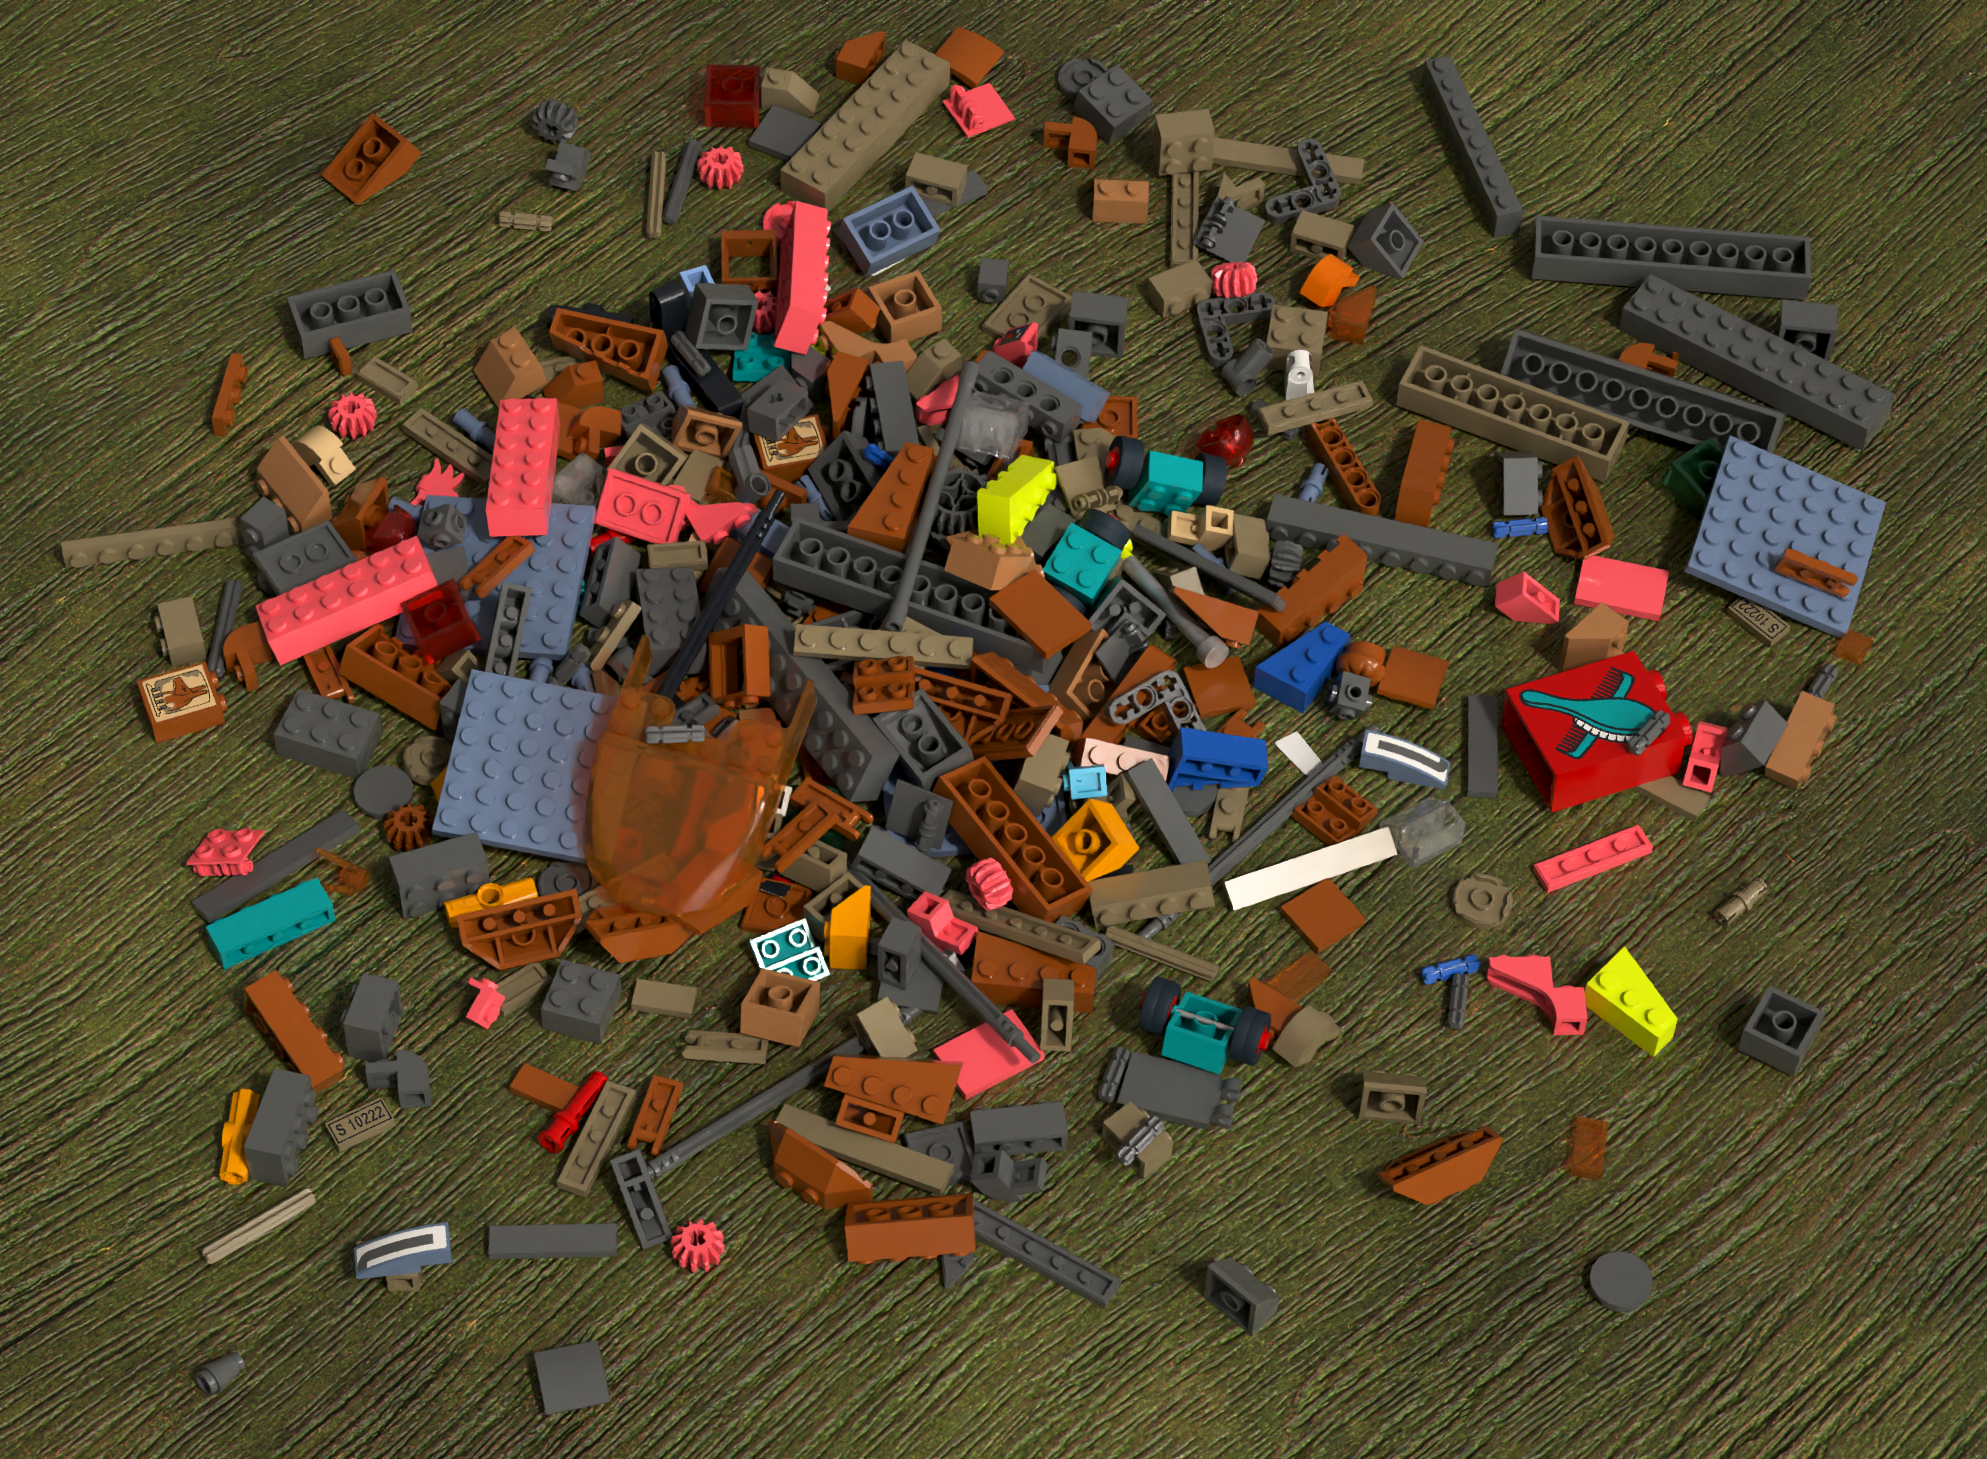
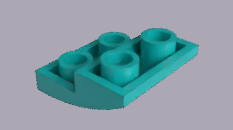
M751 332L747 350H734L733 381L759 382L781 365L790 374L791 351L774 347L775 333L764 335Z
M805 918L747 941L760 971L764 968L814 981L830 975L820 947H816Z

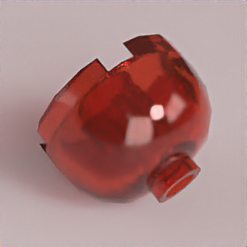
M1242 414L1231 415L1216 422L1218 428L1212 432L1207 428L1197 438L1196 444L1201 453L1220 456L1225 459L1227 466H1232L1233 468L1242 465L1247 460L1246 456L1251 452L1254 444L1253 431Z
M395 504L393 509L395 514L389 511L372 536L374 539L373 547L367 545L365 552L373 555L403 540L417 536L418 525L414 517L408 511Z

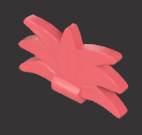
M436 458L432 471L428 475L424 474L416 486L418 495L410 504L415 506L418 504L423 505L426 495L458 497L454 490L463 481L464 473L453 478V467L449 464L441 474V465Z

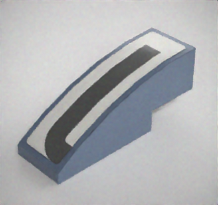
M1365 731L1359 767L1388 772L1387 779L1446 790L1451 762L1430 750L1404 739L1375 731Z
M448 1222L405 1229L355 1247L356 1279L421 1272L420 1266L452 1263Z

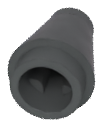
M233 1352L201 1366L199 1372L195 1374L196 1382L205 1394H219L245 1368V1362L237 1352Z

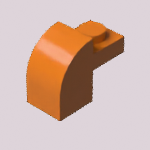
M1329 254L1321 259L1312 269L1299 293L1320 307L1333 306L1342 288L1355 286L1360 276L1352 272L1353 268L1333 254Z

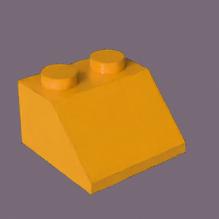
M1089 799L1051 837L1087 882L1121 868L1140 849L1113 805L1094 799Z
M863 886L832 909L831 921H825L824 956H830V968L867 969L871 921V886Z

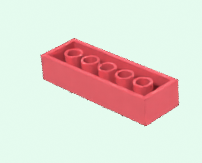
M796 201L780 241L774 347L806 355L810 345H815L817 341L818 324L823 325L827 308L823 307L826 303L828 291L824 289L829 275L825 272L829 263V256L826 254L830 245V238L826 237L831 227V221H827L828 209Z
M512 398L500 400L486 503V516L490 537L548 535L561 425L557 398Z
M414 536L355 563L348 564L339 570L323 575L316 580L295 587L277 597L268 599L255 607L268 643L281 666L442 595V592L418 537Z

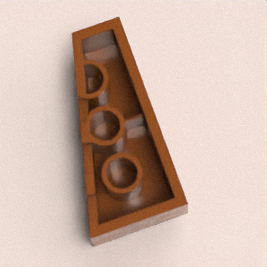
M561 308L556 309L549 330L555 348L584 362L596 360L599 369L653 394L668 348L664 330Z
M1418 420L1400 486L1395 521L1429 528L1434 505H1439L1450 456L1454 447L1455 439L1450 438L1451 426Z
M1344 533L1336 540L1338 543L1336 548L1330 553L1325 549L1317 556L1319 561L1310 571L1303 569L1296 575L1289 589L1283 586L1276 593L1287 603L1282 612H1278L1264 604L1257 609L1259 614L1255 628L1278 649L1287 642L1292 643L1304 630L1315 627L1321 618L1328 613L1336 612L1345 601L1350 598H1356L1362 592L1368 554Z
M380 623L375 624L346 645L338 672L340 675L369 691L375 697L396 707L399 711L421 722L424 726L434 731L442 726L439 703L452 688V685L435 670L425 669L422 666L423 660L416 654L409 655L402 649L403 643L396 637L390 639L384 634L385 628Z
M836 1053L833 1056L824 1086L943 1125L964 1062Z

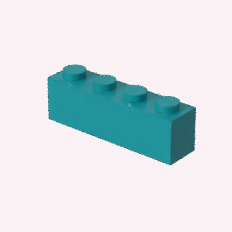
M318 878L310 881L301 882L296 887L281 894H274L256 905L244 907L240 912L231 916L217 919L212 924L206 926V932L213 952L223 970H226L334 922L335 915L331 900Z

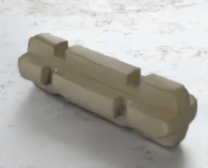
M501 211L499 226L511 228V225H513L516 229L535 231L537 228H540V231L550 232L553 226V218L550 215L538 217V214L515 212V215H513L511 211Z

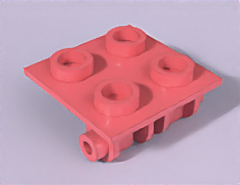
M990 83L966 92L962 86L954 85L950 88V98L942 101L968 138L1015 120L1011 111Z
M250 828L236 831H225L224 829L210 831L186 863L187 865H193L194 872L196 874L199 873L200 876H222L223 874L225 876H230L231 874L247 875L248 872L253 871V862L248 860L247 856L265 831L252 830Z

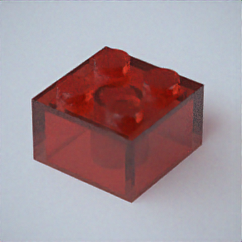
M707 64L705 126L758 127L761 100V66Z
M454 578L400 603L415 642L429 665L482 640L466 599Z

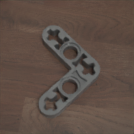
M1307 138L1302 140L1298 145L1297 151L1298 161L1309 187L1270 198L1265 206V217L1270 223L1283 224L1299 218L1302 210L1317 214L1331 210L1339 205L1341 197L1340 187L1322 145L1316 139ZM1306 149H1309L1311 152H1314L1313 162H1311L1310 154L1308 152H1305ZM1316 169H1321L1325 171L1326 176L1315 178L1312 172ZM1327 185V192L1330 196H1333L1332 199L1324 196V186ZM1304 198L1310 202V205L1301 208L1295 202L1298 199ZM1277 207L1278 210H1282V213L1278 214L1273 208Z
M1257 292L1247 294L1245 297L1206 299L1197 305L1196 321L1208 362L1212 367L1223 369L1228 362L1233 360L1234 351L1227 325L1269 319L1273 304H1275V299L1271 294ZM1232 306H1238L1242 308L1243 311L1240 313H1233L1229 311V308ZM1210 331H1219L1222 334V336L1218 338L1210 337L1207 333ZM1221 347L1223 357L1217 354V348Z
M1171 670L1159 671L1109 700L1104 707V716L1109 723L1123 725L1160 704L1175 736L1180 727L1206 731L1181 678L1176 672ZM1164 679H1170L1171 683L1167 689H1159L1158 691L1154 689V687L1162 685L1165 682ZM1141 689H1144L1149 696L1145 706L1140 705L1136 699L1137 693ZM1178 701L1185 706V714L1181 718L1176 717L1173 712V707ZM1129 704L1132 707L1122 711L1120 713L1121 716L1116 717L1114 715V712L1117 711V707L1119 706H1126ZM1191 720L1190 723H1186L1187 726L1180 725V723H1185Z

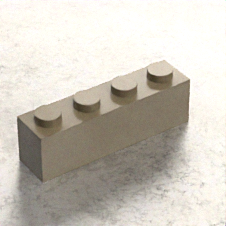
M1207 860L1088 882L1093 889L1090 894V902L1096 928L1215 906Z

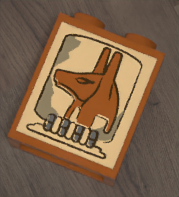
M818 414L803 417L778 442L752 432V445L759 469L788 482L801 481L800 478L804 475H809L812 478L808 471L809 466L828 448L826 443L829 441L826 425H821Z
M206 661L137 681L140 699L156 743L225 723L223 711L228 710L223 693L217 695L216 689L219 688L218 679L215 671L209 672Z

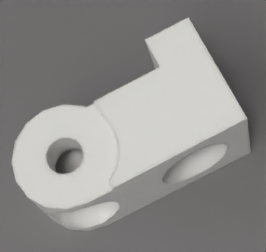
M1295 350L1287 356L1284 377L1285 401L1314 393L1312 359L1308 351Z

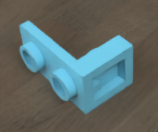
M1069 759L1065 770H1062L1061 778L1063 789L1069 792L1071 799L1107 796L1104 764L1074 767L1071 759Z

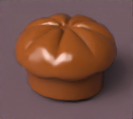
M1355 641L1349 643L1345 648V652L1339 655L1335 661L1336 672L1340 675L1343 671L1371 678L1370 687H1375L1386 676V668L1383 665L1386 652L1382 647L1371 642Z

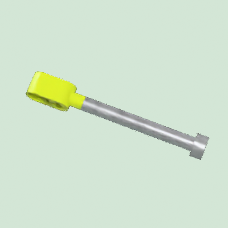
M1129 539L1121 552L1123 570L1197 648L1196 655L1207 668H1214L1220 665L1228 656L1229 648L1219 637H1210L1131 553L1133 546Z

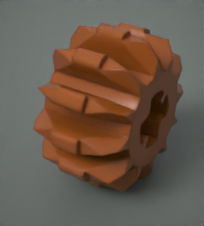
M410 801L407 807L403 808L398 804L396 811H388V820H385L384 832H386V840L389 844H394L397 852L403 848H406L408 852L412 848H422L423 844H431L434 824L431 811H425V807L422 804L414 808Z

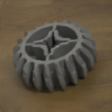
M954 465L952 470L947 473L931 528L937 527L939 534L946 530L950 536L953 533L976 530V527L978 528L977 491L980 488L987 489L986 485L989 481L986 474L979 475L977 469L970 472L967 466L962 470H957ZM928 479L927 481V487H925L924 496H922L921 509L923 506V502L926 496L930 479Z

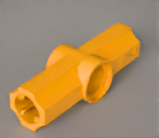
M529 877L502 886L487 883L481 886L477 893L443 903L450 927L456 928L458 927L457 915L536 898L538 894L533 879Z
M240 1089L238 1092H233L229 1121L225 1122L223 1127V1156L219 1175L220 1180L233 1185H240L242 1182H246L249 1176L244 1145L261 1103L260 1094L253 1092L251 1089Z

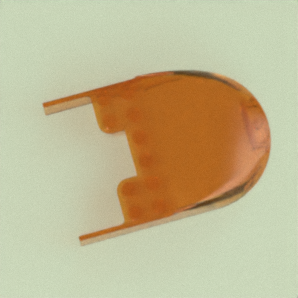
M642 635L606 730L601 732L595 752L583 813L582 846L591 874L596 882H599L613 899L632 910L645 914L665 917L683 916L682 913L698 909L704 911L724 901V897L737 887L740 888L754 870L816 705L814 680L807 679L793 720L788 728L744 719L734 725L728 741L705 736L703 742H692V739H688V742L663 743V740H659V743L648 744L645 740L646 726L658 725V728H663V725H672L676 708L671 699L641 690L652 661L649 637Z

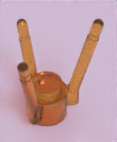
M319 847L316 848V853L343 867L339 876V881L343 882V886L321 884L325 891L340 892L349 896L353 895L354 890L360 893L363 892L370 877V870L352 864L330 851L327 852ZM293 882L292 886L296 887L301 882Z

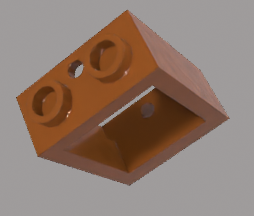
M776 230L721 231L722 284L748 285L754 294L760 289L763 294L771 291L773 297H777ZM770 256V277L729 278V257Z
M743 624L710 633L708 636L710 698L716 704H722L723 709L734 710L740 709V704L756 705L759 704V699L770 697L768 627ZM743 645L744 691L738 692L737 646Z

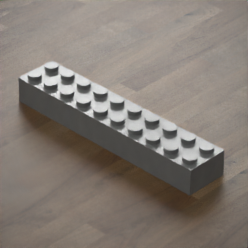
M1536 216L1532 236L1531 279L1640 287L1648 276L1652 274L1684 291L1806 300L1811 281L1810 237Z
M1652 274L1648 276L1622 309L1620 331L1644 343L1654 344L1656 349L1670 356L1673 355L1674 351L1679 354V360L1861 451L1866 448L1890 416L1894 393Z
M1520 328L1514 330L1501 371V375L1629 421L1630 425L1721 454L1730 435L1774 454L1787 413Z
M796 517L773 557V580L885 619L891 604L894 602L908 555ZM921 560L908 604L907 617L941 635L973 638V650L984 654L995 652L1001 658L1005 657L1013 664L1043 674L1051 657L1045 659L989 605V598L1001 590L986 589L944 571L945 567Z
M717 568L700 605L701 613L727 568ZM746 570L711 632L743 624L768 627L770 697L765 699L848 801L877 800L900 753L867 714L854 715L852 695L821 658L793 656L794 625L751 573ZM743 645L737 646V664L742 670Z

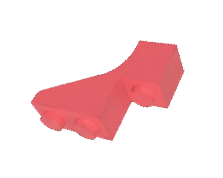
M958 374L950 380L942 382L936 390L929 395L922 396L916 403V422L919 425L932 426L948 422L958 389L960 377Z
M668 485L669 487L686 492L683 486ZM690 497L680 531L692 524L700 540L717 545L723 543L725 538L730 536L729 533L734 529H740L748 525L752 521L751 517L759 511L752 503L732 502L700 505Z
M1499 955L1497 957H1489L1486 980L1490 985L1527 1000L1543 1009L1550 1019L1553 1035H1584L1587 1023L1584 987L1567 985L1553 988L1550 956L1529 955L1526 957H1509L1507 955Z

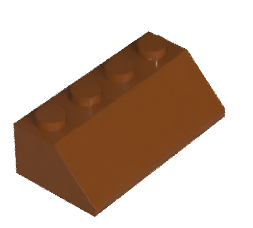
M995 652L976 655L971 659L970 682L1012 694L1013 698L1009 710L1058 705L1064 712L1049 734L1068 740L1069 743L1066 751L1082 736L1083 721L1076 711L1068 710L1060 704L1057 697L1051 692L1042 690L1037 686L1032 677L1020 673L1015 669L1010 660L1005 657L1001 658Z
M973 1193L847 1203L845 1234L848 1262L870 1264L880 1259L899 1262L907 1257L920 1256L922 1259H933L940 1254H951L960 1257L966 1256L970 1252H976Z

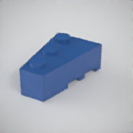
M1325 621L1255 667L1253 687L1303 714L1335 673V661L1339 655L1345 652L1346 646L1350 643L1351 634Z
M1180 727L1167 754L1171 758L1166 783L1171 792L1174 791V787L1193 786V790H1203L1202 785L1221 784V788L1259 786L1268 769L1266 740Z

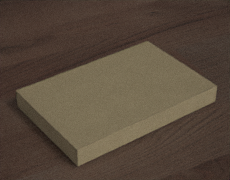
M1028 273L982 324V332L995 339H1002L1007 330L1034 322L1038 324L1039 344L1071 308L1072 296Z

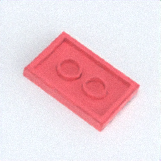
M609 468L597 508L595 524L654 544L675 543L679 537L691 494L615 468Z
M1592 556L1586 560L1583 559L1574 604L1596 608L1603 602L1616 613L1659 621L1669 571L1599 556Z
M1013 1009L1003 1014L1024 1033L1023 1038L1040 1054V1059L1036 1063L1032 1064L1015 1046L1010 1047L987 1022L933 1049V1055L938 1061L964 1062L956 1088L965 1101L1044 1060V1052L1040 1050L1039 1045Z

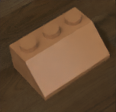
M284 435L278 437L256 468L258 475L256 486L259 492L264 497L268 496L273 503L286 511L288 528L293 534H298L328 520L332 522L327 488Z
M1103 628L1087 632L1075 641L1049 686V692L1057 697L1060 704L1068 710L1076 711L1080 715L1083 727L1086 728L1117 689L1095 654L1098 648L1110 637Z

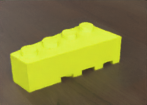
M1021 455L1008 466L1007 472L1001 471L998 474L997 481L990 480L986 485L987 489L980 488L977 491L978 532L980 537H982L983 533L991 534L1000 538L999 543L1006 545V543L1013 544L1017 537L1023 534L1027 523L1033 520L1040 505H1044L1047 495L1057 485L1058 476L1054 473V461Z

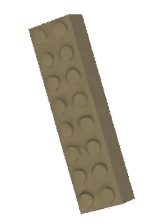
M905 40L781 169V192L800 202L828 209L829 212L949 86L950 62Z
M1422 345L1419 346L1399 383L1396 402L1397 406L1518 451H1529L1536 457L1556 465H1560L1578 455L1591 478L1606 482L1625 445L1630 423L1629 421Z

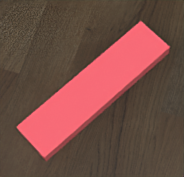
M1636 825L1534 864L1533 872L1545 891L1549 893L1652 853L1653 846L1641 827Z

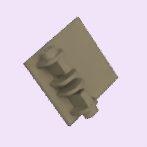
M1097 455L1054 467L1072 517L1075 520H1081L1083 514L1089 508L1097 509L1104 513L1116 509L1115 502L1120 500L1123 491L1120 487L1108 486Z

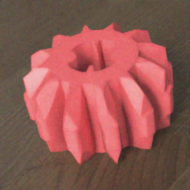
M722 144L717 149L710 146L708 152H702L698 160L699 163H697V171H699L701 182L707 183L709 188L717 186L719 191L724 186L731 189L733 183L738 184L744 172L740 153L734 152L732 147L724 149Z
M1231 261L1230 263L1216 265L1213 267L1210 277L1213 281L1212 292L1219 297L1225 296L1226 298L1245 297L1247 294H1252L1255 292L1257 282L1255 267L1248 262L1242 263L1241 261Z
M759 289L754 294L759 302L751 332L761 334L765 331L771 334L772 328L775 329L777 297H773L771 291L763 294Z
M351 391L349 396L345 397L340 394L338 401H332L328 418L334 433H340L342 439L351 435L354 440L356 435L360 434L365 437L367 431H373L377 412L372 400L366 399L363 393L354 396Z
M990 857L979 860L966 869L968 889L972 893V898H975L978 905L983 907V909L986 911L997 909L1012 900L1013 888L1010 885L1011 880L1007 877L1006 871L1002 869L999 862Z
M701 1217L698 1224H693L688 1219L686 1228L677 1226L675 1230L676 1235L671 1238L672 1257L674 1260H679V1266L682 1269L690 1265L693 1273L697 1271L698 1267H702L708 1272L710 1269L709 1263L718 1265L720 1255H723L725 1251V1245L722 1242L724 1240L723 1233L716 1231L714 1222L704 1225V1220Z

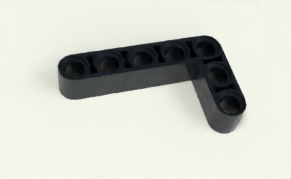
M674 279L649 291L650 326L654 329L664 330L668 342L665 357L672 365L677 366L681 377L687 382L708 411L732 417L739 415L744 400L705 349H697L711 366L710 372L700 377L670 341L671 336L675 335L677 331L684 333L687 323L686 297L682 286Z

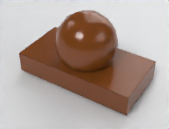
M759 469L761 473L768 477L771 483L769 494L759 500V505L763 511L776 489L784 492L786 496L775 515L781 513L785 507L791 510V504L807 503L806 489Z

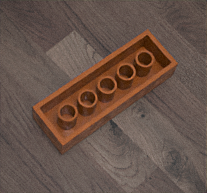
M985 756L938 778L932 793L954 801L948 822L980 861L991 857L1001 864L1002 869L1006 871L1007 877L1011 880L1010 885L1013 888L1011 901L1020 912L1056 923L1062 915L1068 917L1082 910L1093 890L1092 887Z

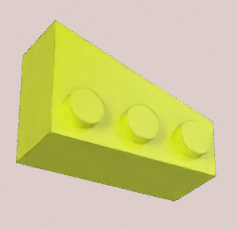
M1624 946L1586 984L1584 992L1586 1007L1654 1057L1673 1039L1678 1019Z

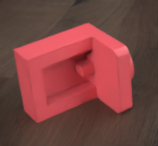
M470 977L467 983L480 990L466 1017L478 1025L489 1029L491 1023L497 1019L500 1007L506 997L496 991L498 985L482 977L479 982Z

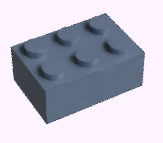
M912 185L843 218L838 233L862 273L867 277L934 245L941 230Z

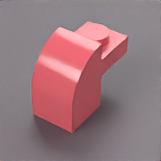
M1699 721L1683 781L1684 786L1712 793L1721 758V747L1725 742L1728 728Z
M924 891L907 910L909 919L915 925L921 927V931L941 952L948 949L962 955L976 940L977 926L955 918L946 899Z

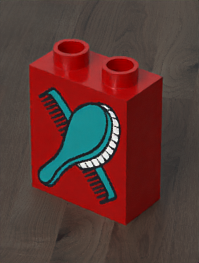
M1635 651L1515 686L1505 691L1501 728L1551 813L1680 773L1684 747L1691 745L1693 741L1692 729L1686 715L1681 711L1672 713L1666 703V687L1662 676L1656 669L1646 671ZM1658 710H1662L1670 715V724L1664 730H1661L1662 732L1646 747L1641 755L1636 756L1628 752L1627 742L1633 736H1636L1635 734L1649 719H1652L1651 717Z

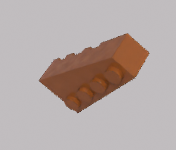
M908 442L904 444L847 526L848 535L906 554L921 510L922 496H924L927 481L931 479L934 469V448Z
M977 931L971 982L993 1004L1042 1009L1043 978L1074 980L1073 1012H1093L1096 980L1095 967L1076 963L1063 957Z
M277 970L244 988L243 1011L248 1017L254 1015L257 1023L256 1028L263 1037L267 1034L271 1036L270 1041L273 1050L279 1058L284 1059L287 1057L289 1059V1062H287L289 1071L311 1077L312 1088L316 1090L317 1095L342 1080L345 1063L336 1050L332 1052L327 1045L328 1038L320 1026L315 1027L310 1020L311 1013L303 1001L298 1002L292 994L294 993V988L286 976L281 977Z

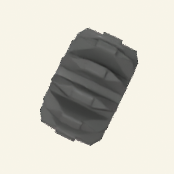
M556 98L551 101L545 99L533 112L532 127L537 129L536 135L545 137V141L548 139L552 140L555 145L558 142L566 143L577 130L579 116L574 114V107H567L565 105V101L559 103Z
M1287 540L1277 541L1274 544L1267 580L1270 586H1274L1277 589H1281L1283 586L1288 589L1291 587L1293 580L1300 571L1303 554L1300 544Z

